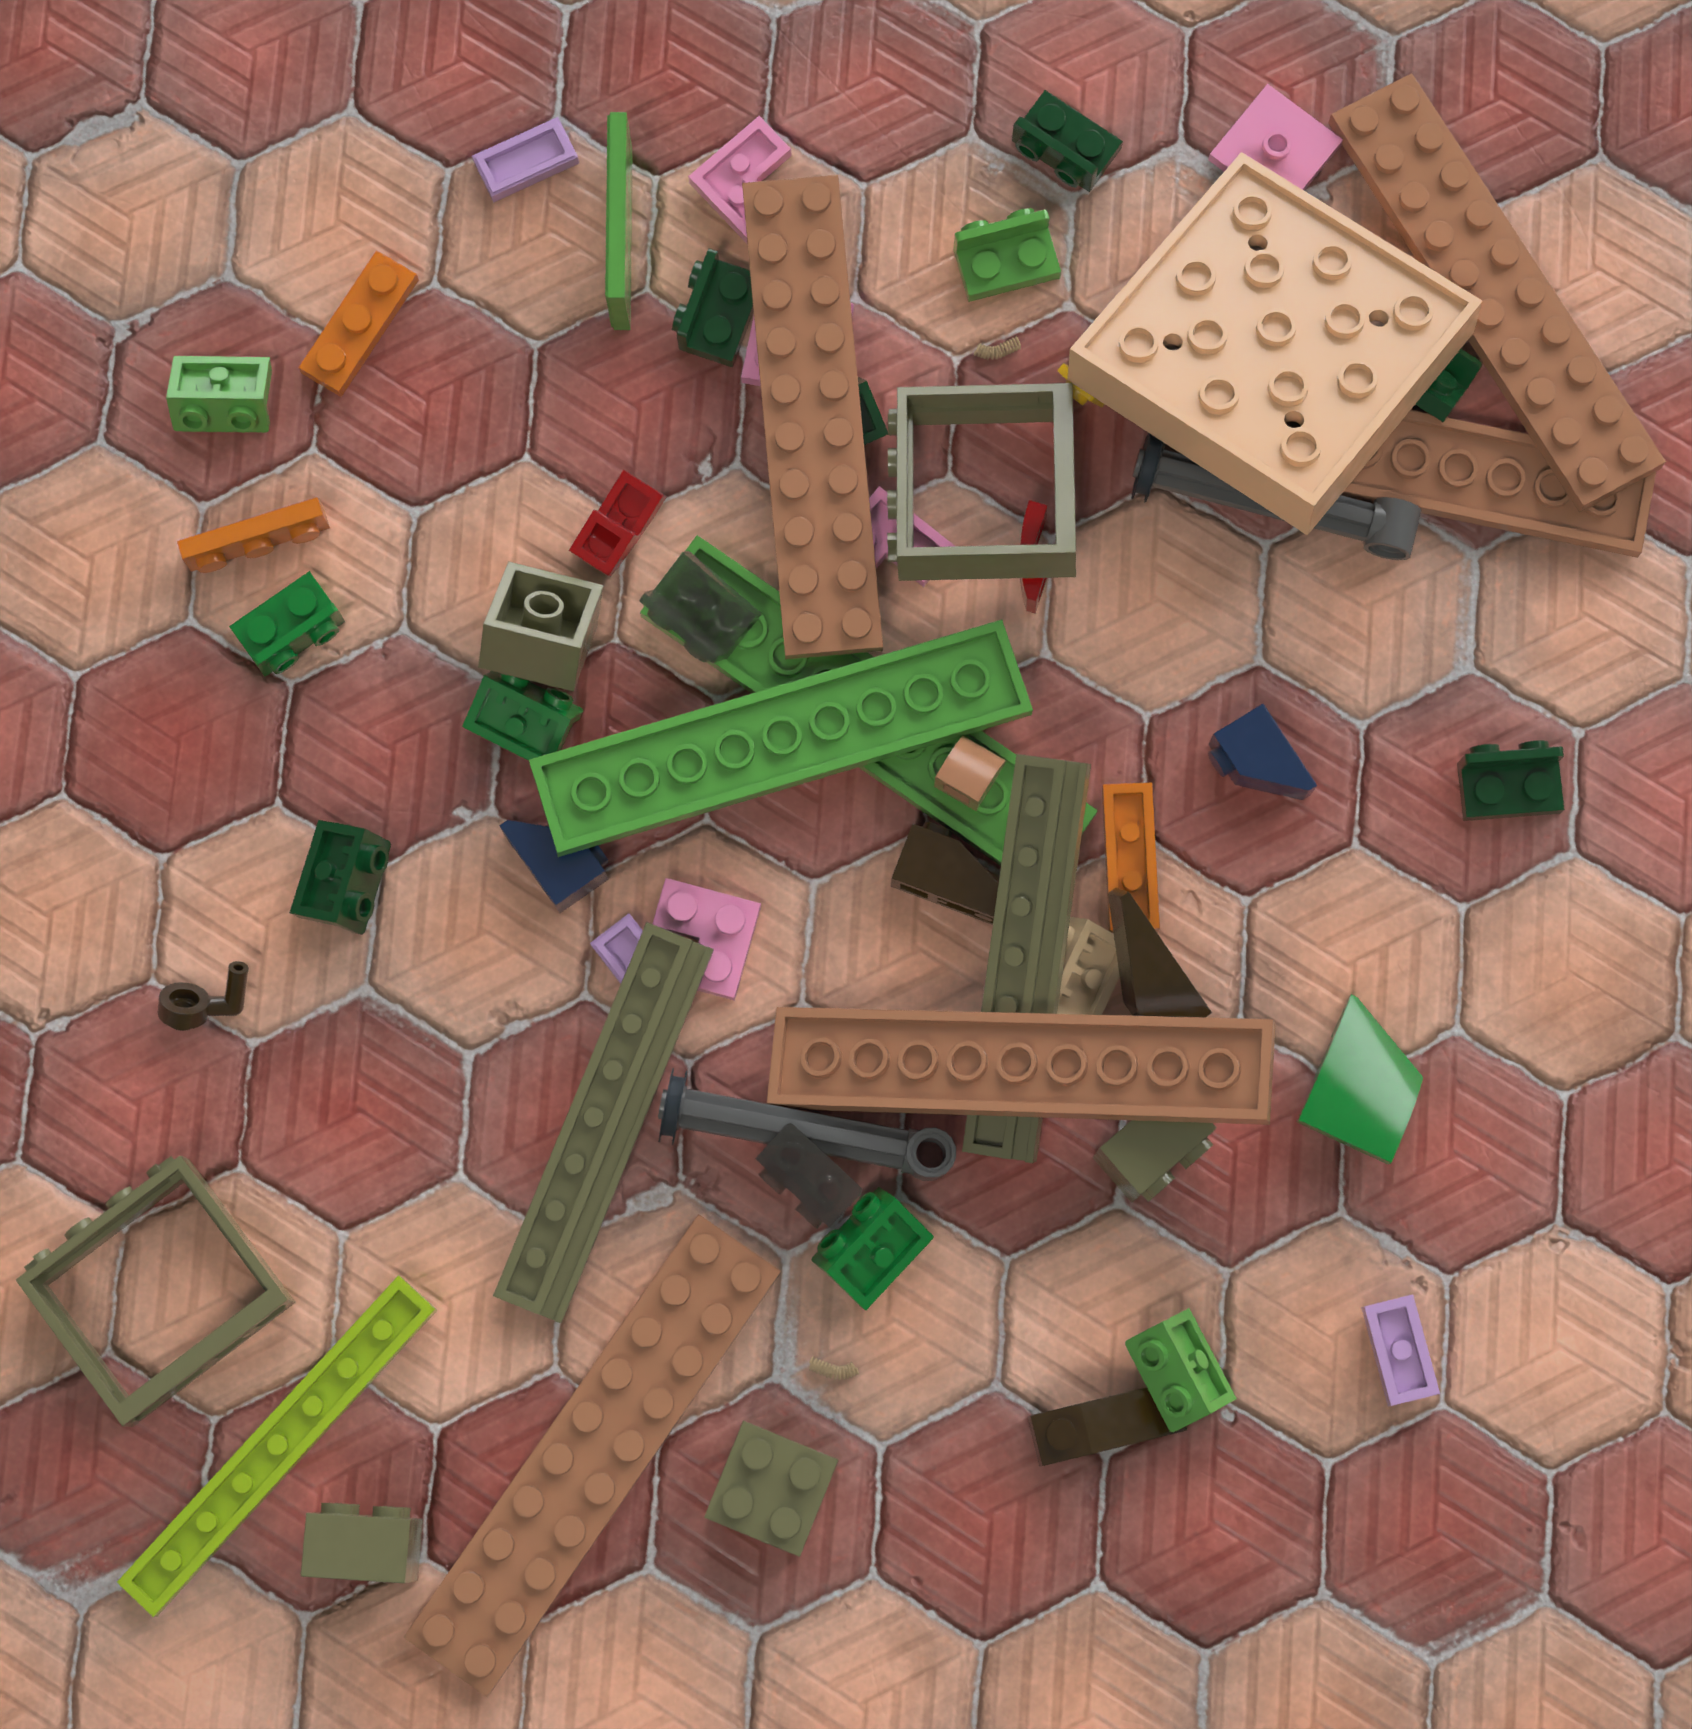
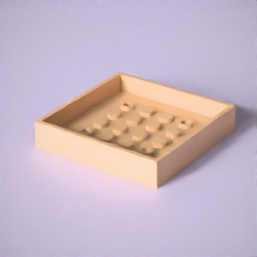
M1241 152L1070 348L1067 380L1308 535L1472 336L1483 301ZM1251 246H1260V247H1262L1264 250L1255 251V250L1251 249L1250 247H1251ZM1375 320L1380 321L1384 324V326H1374L1370 322ZM1168 344H1174L1178 346L1179 349L1169 350L1165 346ZM1286 422H1297L1300 424V427L1291 428L1286 425Z

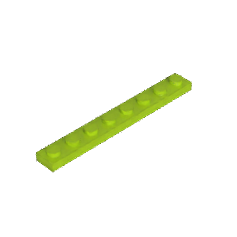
M398 1275L122 1575L117 1583L152 1617H157L437 1312V1309Z

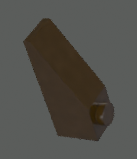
M925 822L923 827L912 823L891 878V887L993 925L999 883L960 841L951 838L952 831L931 822Z
M1114 888L1110 891L1108 899L1123 1003L1132 1016L1206 1018L1212 1013L1131 894L1119 888Z
M1147 1387L1027 1417L1039 1467L1187 1431L1186 1426L1175 1432H1171L1168 1429Z

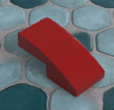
M623 470L599 510L594 509L568 551L611 577L649 526L667 496L628 471Z
M1032 500L1028 501L1023 520L1020 545H1038L1047 519L1048 505ZM1020 578L1026 611L1036 614L1047 578Z

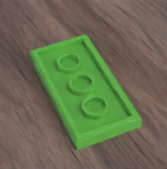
M610 112V115H607L605 297L611 327L614 330H631L632 143L627 112Z

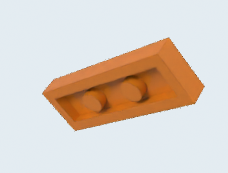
M376 250L298 367L301 374L342 397L418 283L417 274Z
M318 497L179 540L177 544L182 560L191 572L198 570L200 573H210L224 568L228 560L245 555L246 558L265 556L274 550L273 546L291 540L295 544L312 541L320 536V531L329 529L330 526L325 510Z
M1152 782L1103 784L1102 807L1109 931L1113 933L1108 893L1114 888H1119L1131 894L1155 931L1158 932L1160 929Z

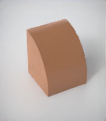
M962 736L935 776L934 787L977 812L1004 767L1006 760L967 737Z

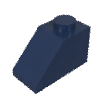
M1264 704L1259 705L1214 733L1208 744L1212 749L1208 752V756L1214 768L1222 777L1229 775L1235 785L1299 800L1309 797L1317 787V784Z
M507 820L499 825L507 840L559 913L608 880L606 872L602 867L609 863L598 845L558 857L548 826Z

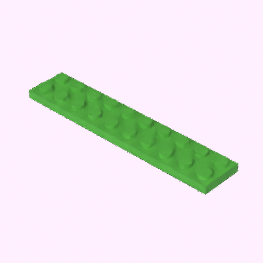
M698 535L640 611L643 619L750 693L766 690L874 657L865 652L785 660L779 591ZM983 731L964 735L1006 760L1004 767L977 812L934 787L935 776L961 737L859 767L1001 866L1016 760L1015 753ZM1087 803L1082 834L1098 812Z
M998 620L530 759L529 763L557 855L561 857L1032 715L1033 708L1003 620Z

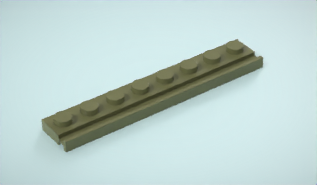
M1016 754L981 1012L1057 1014L1091 764ZM967 1115L962 1152L1010 1160L1015 1159L1028 1163L1037 1162L1043 1117Z
M646 922L495 1289L494 1297L558 1323L563 1322L714 951L713 948L706 947Z

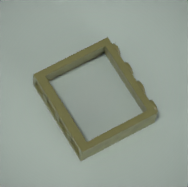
M1072 383L897 387V409H889L888 434L889 436H897V448H888V477H897V490H888L887 492L888 520L897 519V532L887 533L888 562H897L899 581L1076 577ZM1053 422L1056 544L914 547V425Z
M181 1155L176 1159L170 1156L161 1164L153 1165L146 1173L149 1177L147 1181L135 1190L129 1186L116 1193L106 1202L105 1205L108 1208L106 1212L94 1221L88 1217L75 1224L65 1233L64 1236L67 1239L65 1243L52 1253L49 1249H45L34 1255V1260L24 1267L26 1272L16 1279L27 1297L119 1423L124 1427H134L296 1303L193 1163ZM185 1182L265 1292L135 1392L128 1395L48 1285Z

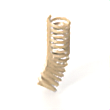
M1017 336L1012 338V340H1006V343L1003 342V345L1000 343V346L989 347L980 343L974 351V356L977 355V357L980 356V358L984 359L987 357V360L990 357L992 360L994 357L998 359V356L1002 358V356L1005 357L1008 353L1011 354V352L1014 353V351L1020 350L1021 344Z
M814 1356L809 1361L811 1363L809 1370L816 1371V1374L819 1373L820 1375L823 1373V1376L826 1375V1378L829 1377L831 1379L834 1374V1380L837 1379V1375L838 1379L841 1380L842 1373V1377L845 1380L846 1378L849 1379V1376L852 1378V1374L853 1376L859 1375L858 1368L852 1362L850 1364L847 1363V1365L845 1364V1366L840 1365L839 1367L834 1366V1364L831 1366V1363L828 1364L824 1360L821 1362V1359L815 1358L814 1360Z

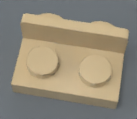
M1070 917L1057 1014L1102 1015L1120 977L1114 934L1089 919Z

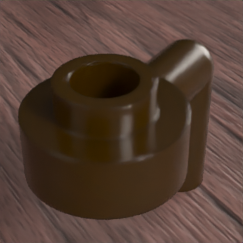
M240 961L229 964L225 996H209L203 988L191 983L179 982L167 985L159 994L157 1011L159 1019L173 1029L186 1031L204 1024L208 1016L239 1015L244 1008L248 965Z

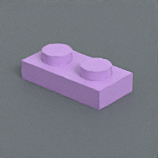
M1413 1294L1361 1307L1387 1405L1393 1406L1440 1394Z

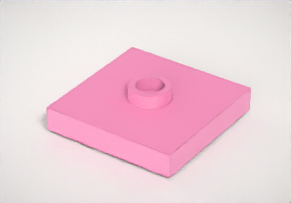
M1267 84L1213 149L1208 160L1224 172L1242 152L1300 189L1305 190L1340 148L1343 139Z

